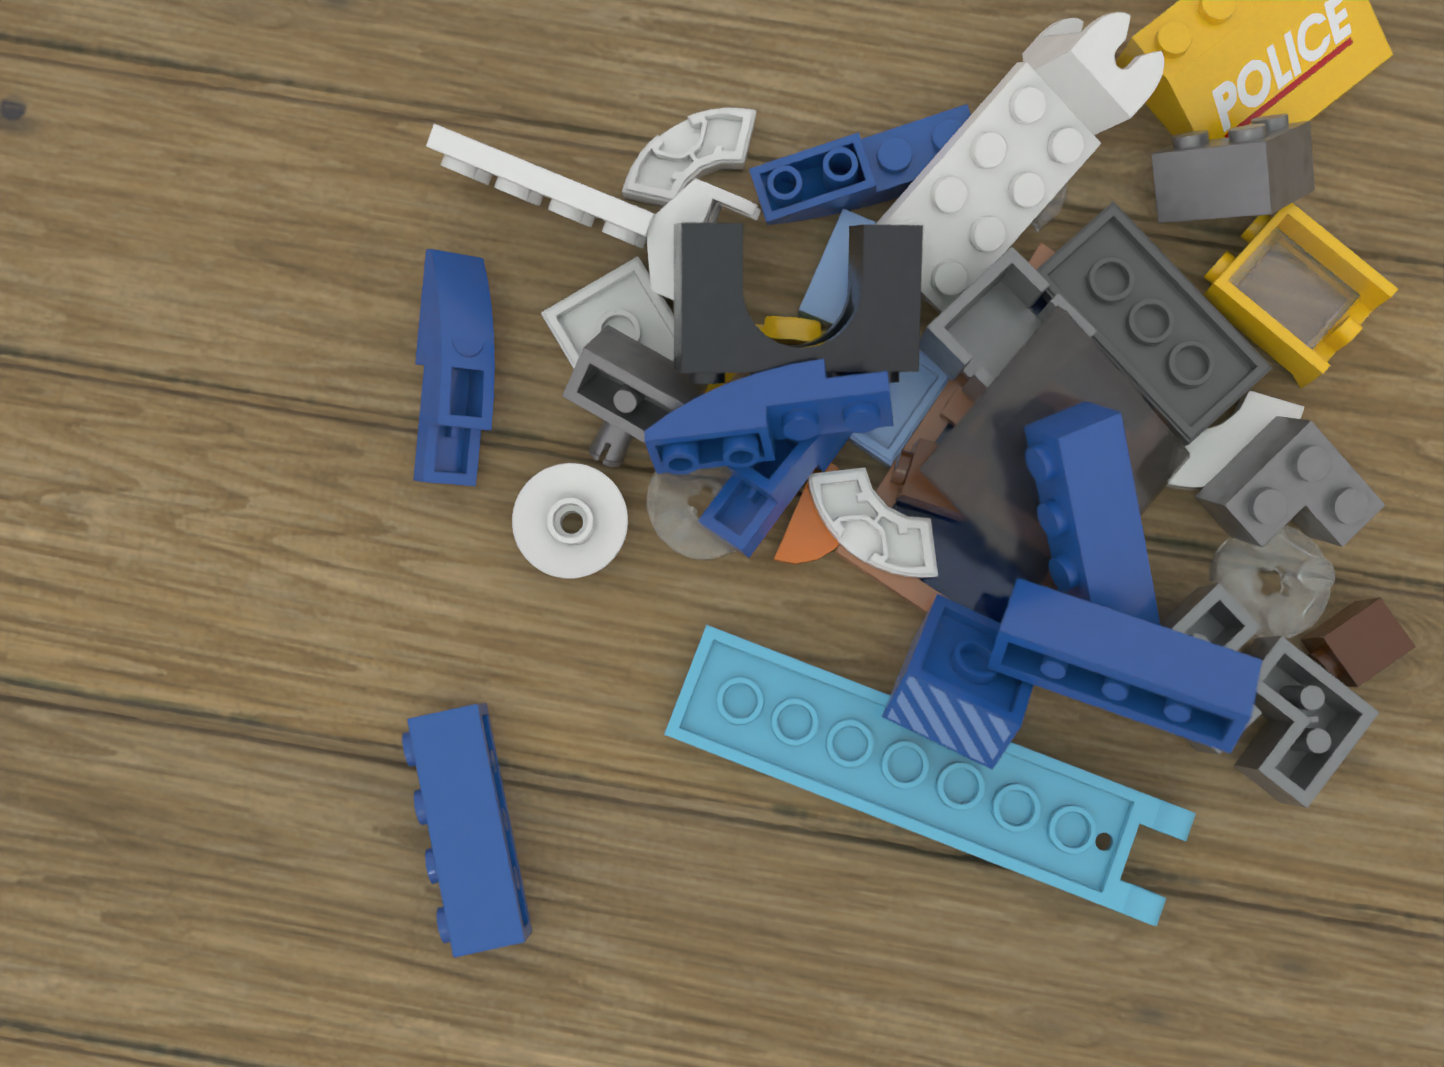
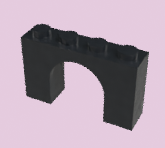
M743 223L674 224V369L681 373H689V383L723 384L725 383V373H748V376L790 364L824 359L828 378L841 377L842 372H864L865 374L888 371L889 383L899 382L900 372H919L923 225L864 224L849 226L848 291L840 316L819 337L801 344L785 345L766 336L755 325L747 311L743 296Z

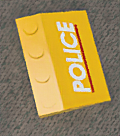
M1179 0L1131 37L1117 59L1116 65L1120 69H1124L1136 56L1161 51L1164 56L1163 74L1156 89L1145 104L1172 136L1208 130L1209 140L1229 138V129L1251 125L1252 119L1268 115L1288 114L1289 123L1311 121L1386 62L1393 53L1369 0Z

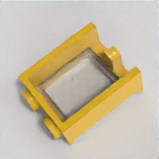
M1293 203L1280 209L1274 216L1271 214L1259 215L1240 236L1248 243L1242 252L1235 257L1229 251H1226L1203 277L1212 284L1203 294L1205 298L1226 320L1293 374L1300 389L1324 374L1331 366L1327 363L1330 358L1354 339L1362 330L1361 324L1370 313L1390 299L1398 290L1396 286Z

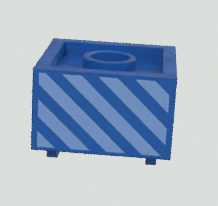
M937 594L912 640L882 717L993 770L1022 725L1034 685L987 669L1001 623Z

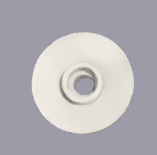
M564 463L540 471L525 484L513 508L512 528L518 548L534 567L554 577L575 579L600 571L617 556L627 535L628 512L618 487L604 473L587 465ZM570 513H577L583 519L582 528L572 534L565 532L562 527L563 519Z

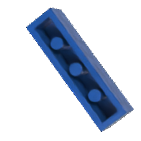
M1084 401L1024 426L1028 444L1025 454L1026 463L1030 473L1035 478L1040 501L1037 515L1041 527L1047 534L1051 559L1048 564L1049 572L1058 587V591L1160 625L1122 413Z
M1017 578L993 646L987 669L1231 754L1252 717L1262 660Z
M487 703L473 704L407 719L409 731L404 732L402 736L403 750L409 767L416 766L420 789L414 791V807L420 825H428L432 848L426 849L425 862L430 882L432 884L439 883L443 907L437 908V925L442 942L451 943L453 958L525 942L533 931Z

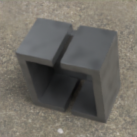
M1013 247L1007 250L926 327L920 338V349L952 381L960 374L968 380L961 390L997 427L1097 332L1059 293L1045 306L1038 316L1029 309L1050 284Z

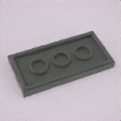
M1114 201L1036 269L1050 284L1041 297L1049 303L1059 293L1097 330L1085 344L1183 447L1194 441L1272 369L1269 363Z

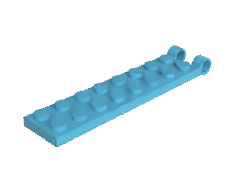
M706 625L664 735L1142 922L1157 926L1167 898L1120 880L1139 824L1186 842L1196 813L1012 742L992 770L883 718L882 714L890 695ZM1101 833H1107L1110 837V845L1106 849L1100 850L1095 843L1096 837Z

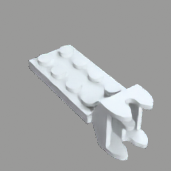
M1124 12L1105 14L1091 22L1083 31V21L1078 18L1062 19L1048 26L1022 54L1023 62H1017L875 224L923 225L921 296L939 314L1007 251L1100 146L1101 142L1094 135L1132 118L1156 89L1164 70V56L1161 51L1136 56L1124 69H1120L1116 65L1114 55L1118 47L1126 39L1131 17L1129 14Z
M437 124L433 125L426 144L427 147L444 154L441 162L443 167L486 185H489L491 177L494 175L497 177L494 188L537 206L541 205L544 196L550 198L551 202L548 210L588 227H592L595 217L605 221L602 232L643 249L647 241L651 291L674 300V224L716 223L722 208L756 221L761 212V209L757 208V204L695 178L657 214H654Z

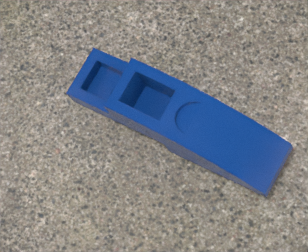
M965 104L861 139L858 132L750 168V175L766 224L774 225L839 214L843 209L851 211L899 198L971 116L968 105Z
M426 249L415 359L416 365H424L413 480L428 483L476 486L481 429L492 430L494 403V329L487 273L483 258Z
M824 359L795 363L762 371L720 386L670 412L644 431V441L657 474L672 473L682 475L692 473L697 469L722 466L742 468L752 466L757 462L775 460L774 440L788 438L806 440L820 434L847 431L866 433L876 428L894 426L888 371L828 378Z
M842 372V376L864 374V372ZM853 432L820 434L806 440H793L789 438L774 440L775 460L757 462L752 466L742 468L727 466L732 475L699 518L698 522L706 530L750 558L814 469L818 468L825 472Z

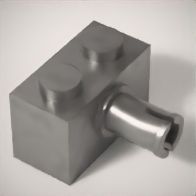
M608 325L583 348L562 396L603 419L596 438L589 447V453L593 459L598 461L603 450H608L610 447L602 464L609 467H619L625 459V454L633 437L645 443L644 431L670 412L703 395L708 384L689 383V373H681L675 370L672 360Z

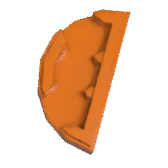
M830 463L825 472L839 471V468ZM815 468L811 474L822 473L823 471ZM808 481L773 561L791 565L817 561L834 551L839 545L820 519L809 491Z

